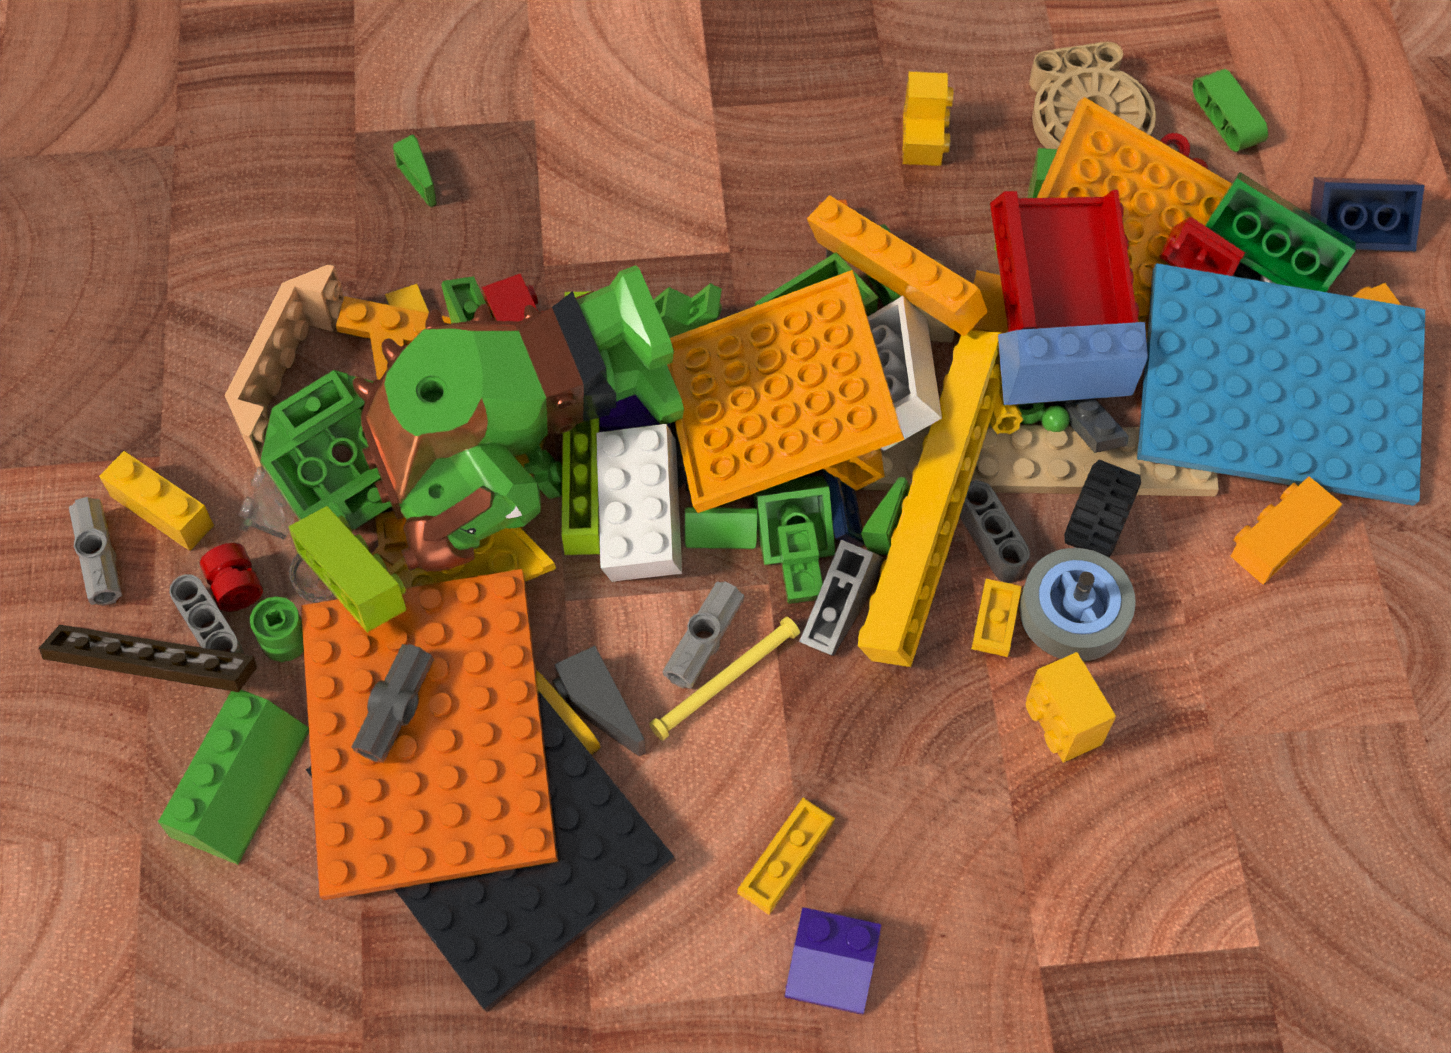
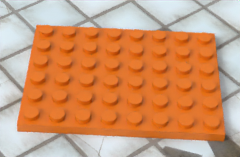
M522 569L405 588L406 593L402 597L407 610L369 632L364 630L338 599L301 605L319 897L322 900L558 862L526 583ZM411 644L431 654L434 661L418 692V706L412 720L406 726L402 725L385 762H375L354 752L351 747L368 714L367 705L372 689L378 681L385 680L401 645Z

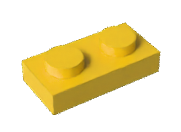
M991 579L985 580L971 649L1008 657L1022 586Z

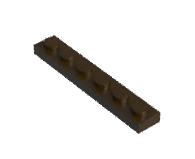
M60 624L39 647L44 660L233 692H240L257 669L255 658L251 655Z

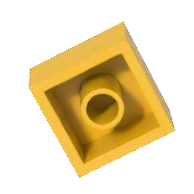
M1078 652L1037 669L1026 698V708L1030 717L1034 721H1039L1044 729L1045 741L1051 752L1054 754L1058 753L1064 763L1103 745L1116 715Z

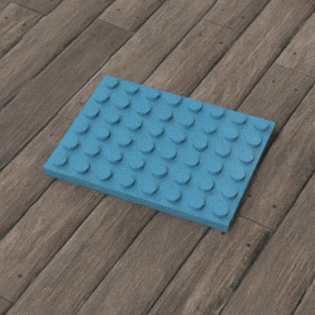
M1157 263L1152 272L1147 333L1148 358L1144 369L1137 460L1287 485L1295 482L1299 486L1310 476L1328 492L1414 506L1420 500L1425 309Z

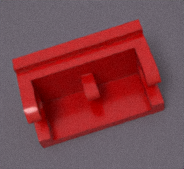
M1189 216L1172 228L1159 258L1175 267L1233 276L1245 252Z

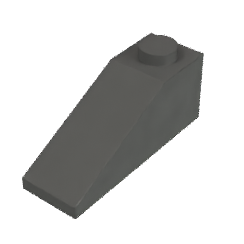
M841 540L799 642L834 656L871 595L879 577L881 565L886 558Z
M595 646L554 664L556 678L552 680L553 687L563 699L567 698L573 711L637 756L646 753L645 739Z

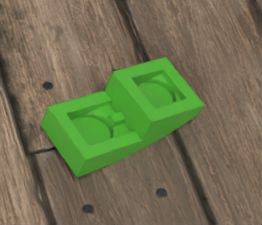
M807 522L778 526V542L787 603L817 600L823 583L818 561L819 551L814 523Z

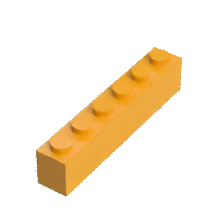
M829 195L808 216L807 221L817 243L833 253L837 252L842 259L900 296H904L909 302L962 336H965L988 312L979 287Z

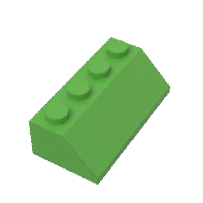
M242 689L240 692L231 691L158 823L170 838L238 865L309 733V727L265 698Z

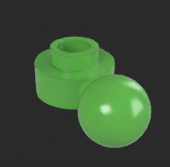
M1044 402L1018 404L1024 419L1020 424H1033L1040 420L1048 432H1061L1069 425V414L1061 406L1054 405L1046 408L1044 407Z

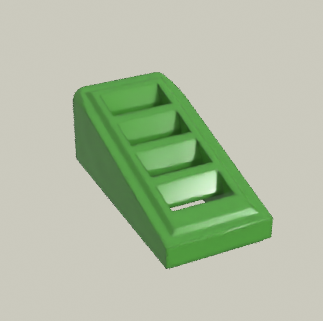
M410 135L393 144L396 166L428 206L433 207L437 205L434 183L415 135Z
M899 477L864 526L861 536L868 551L878 555H888L891 547L892 532L897 528L902 514V502L908 496L910 490L905 477Z

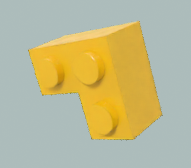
M908 73L903 111V164L941 166L943 153H949L950 133H944V128H949L950 108L946 107H952L954 88L948 87V73Z

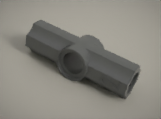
M411 644L401 645L385 680L378 681L371 691L367 705L368 714L351 747L354 752L375 762H385L402 725L406 726L416 712L419 701L418 692L434 661L431 654Z

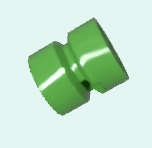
M278 596L266 598L259 602L252 610L250 627L264 654L271 660L278 662L291 661L300 656L304 651L302 620L294 603L287 598Z

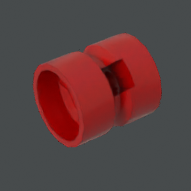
M234 542L225 543L214 547L202 556L199 562L206 582L211 586V593L217 607L221 611H239L254 604L262 596L263 587L256 572L252 569L251 560L243 545Z

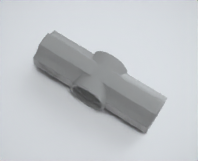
M89 497L77 499L69 507L75 536L74 549L79 556L88 601L91 605L97 604L102 606L116 603V600L122 596L115 564L116 553L111 545L103 504L100 499ZM100 548L96 553L90 554L93 550Z
M716 582L698 613L689 619L685 635L663 669V675L671 683L681 688L692 689L709 658L719 650L722 636L744 601V594L736 586L727 582ZM700 631H707L713 634L711 637L704 639L696 636Z

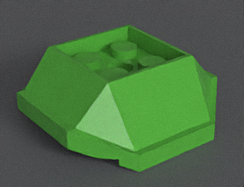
M333 370L272 407L260 463L299 520L328 506L337 517L342 515L347 520L351 530L354 531L392 506L390 501L382 502L375 482L381 480L377 468L369 469L362 449L368 447L361 424V415L365 401L357 395L353 388V379L356 377ZM336 446L347 447L351 452V460L347 462L337 461L332 455V449Z

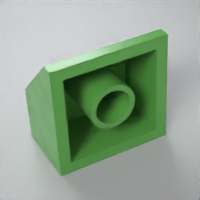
M822 475L793 479L753 494L754 508L757 509V530L764 565L781 563L777 527L813 522L819 558L835 555L830 490Z

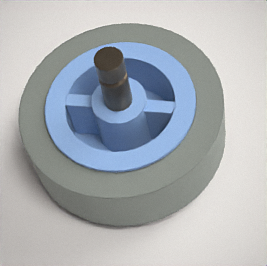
M1065 548L1046 555L1031 569L1021 594L1019 610L1026 633L1043 651L1059 659L1078 652L1082 661H1091L1107 655L1120 644L1134 616L1136 601L1130 579L1124 570L1112 559L1089 549Z

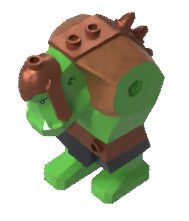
M637 265L619 271L610 285L595 292L594 290L579 297H575L572 291L554 306L543 312H538L534 306L527 305L524 309L525 318L519 322L496 321L495 318L491 317L489 306L486 303L476 309L474 319L451 324L444 323L442 314L438 309L431 310L425 322V329L420 331L408 345L400 347L390 338L382 342V352L388 364L387 370L380 380L376 379L374 382H369L362 377L353 379L352 384L355 392L365 401L361 415V424L368 447L362 449L368 467L370 470L377 468L381 480L375 482L382 502L390 501L397 520L404 517L407 519L403 530L408 547L401 551L409 571L416 568H421L427 572L444 571L466 564L475 559L474 549L480 546V540L505 528L512 529L525 526L536 517L541 510L540 488L515 456L530 453L540 445L546 435L556 432V434L565 433L572 430L576 424L608 416L611 409L616 408V401L632 395L638 397L659 424H669L683 418L684 406L667 366V364L673 362L674 350Z

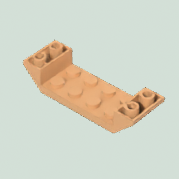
M328 264L282 283L225 393V398L238 429L259 471H265L260 460L269 423L267 406L272 396L278 394L281 387V378L286 368L292 366L295 359V350L300 340L303 341L306 338L309 326L331 332L336 327L344 296L335 266Z

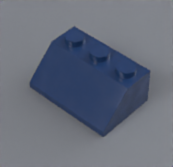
M1314 177L1310 207L1311 216L1356 242L1357 250L1416 251L1425 185L1413 180Z

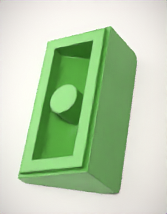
M694 507L685 508V546L687 548H756L757 509L712 508L697 513Z

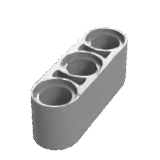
M191 574L177 577L170 585L169 593L200 647L220 651L232 648V653L245 655L236 635L201 580ZM196 594L194 598L185 600L188 595ZM214 621L211 626L201 628L206 622Z

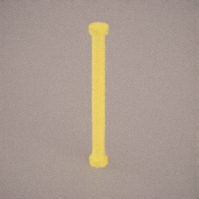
M789 617L780 621L781 626L660 720L657 718L653 719L649 725L654 734L660 740H665L669 737L668 732L789 637L794 639L798 636L800 631L794 621Z

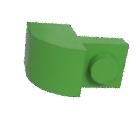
M710 283L691 298L668 287L654 298L653 301L669 337L677 336L716 321L722 309L720 304L722 289Z

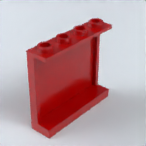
M1113 189L1104 197L1018 198L1017 191H1004L990 202L1008 332L1023 329L1138 322L1139 307L1134 298V274L1129 265L1127 252L1129 241L1124 232L1122 219L1124 209L1119 199L1118 189Z

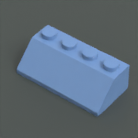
M1145 322L1023 329L998 334L1004 405L1132 396L1148 358Z

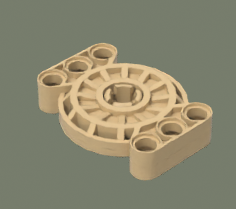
M1100 42L1042 51L1035 56L1029 80L1031 88L1038 92L1034 102L1032 122L1034 131L1045 148H1059L1077 103L1083 97L1152 136L1156 118L1153 100L1147 90L1136 79L1119 70L1123 57V50L1119 45L1113 42Z

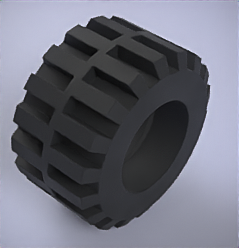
M1100 459L1094 463L1064 534L1065 544L1075 548L1093 550L1110 557L1140 488L1141 475Z

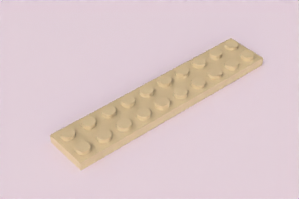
M931 425L885 451L881 449L885 477L863 487V489L889 491L899 477H905L911 487L913 469L919 463L923 451V440L929 433ZM989 425L971 481L978 480L989 484L994 492L1080 494L1092 465L1100 459L1141 475V485L1137 495L1216 496L1219 490L1217 473L1137 460L1140 427H1121L1129 435L1127 446L1094 453L1071 426H1068L1061 432H1048L1043 426L1019 425L1020 429L1011 434H997L992 426Z

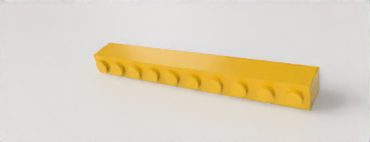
M969 331L965 336L961 335L959 343L954 347L953 361L949 373L944 377L943 391L939 400L942 419L933 423L929 433L924 437L923 451L918 465L913 469L912 484L908 496L902 502V514L897 528L892 532L891 547L887 559L881 565V577L876 592L870 598V610L865 625L859 631L857 646L873 662L906 667L912 666L1002 386L998 334H1002L1001 332Z

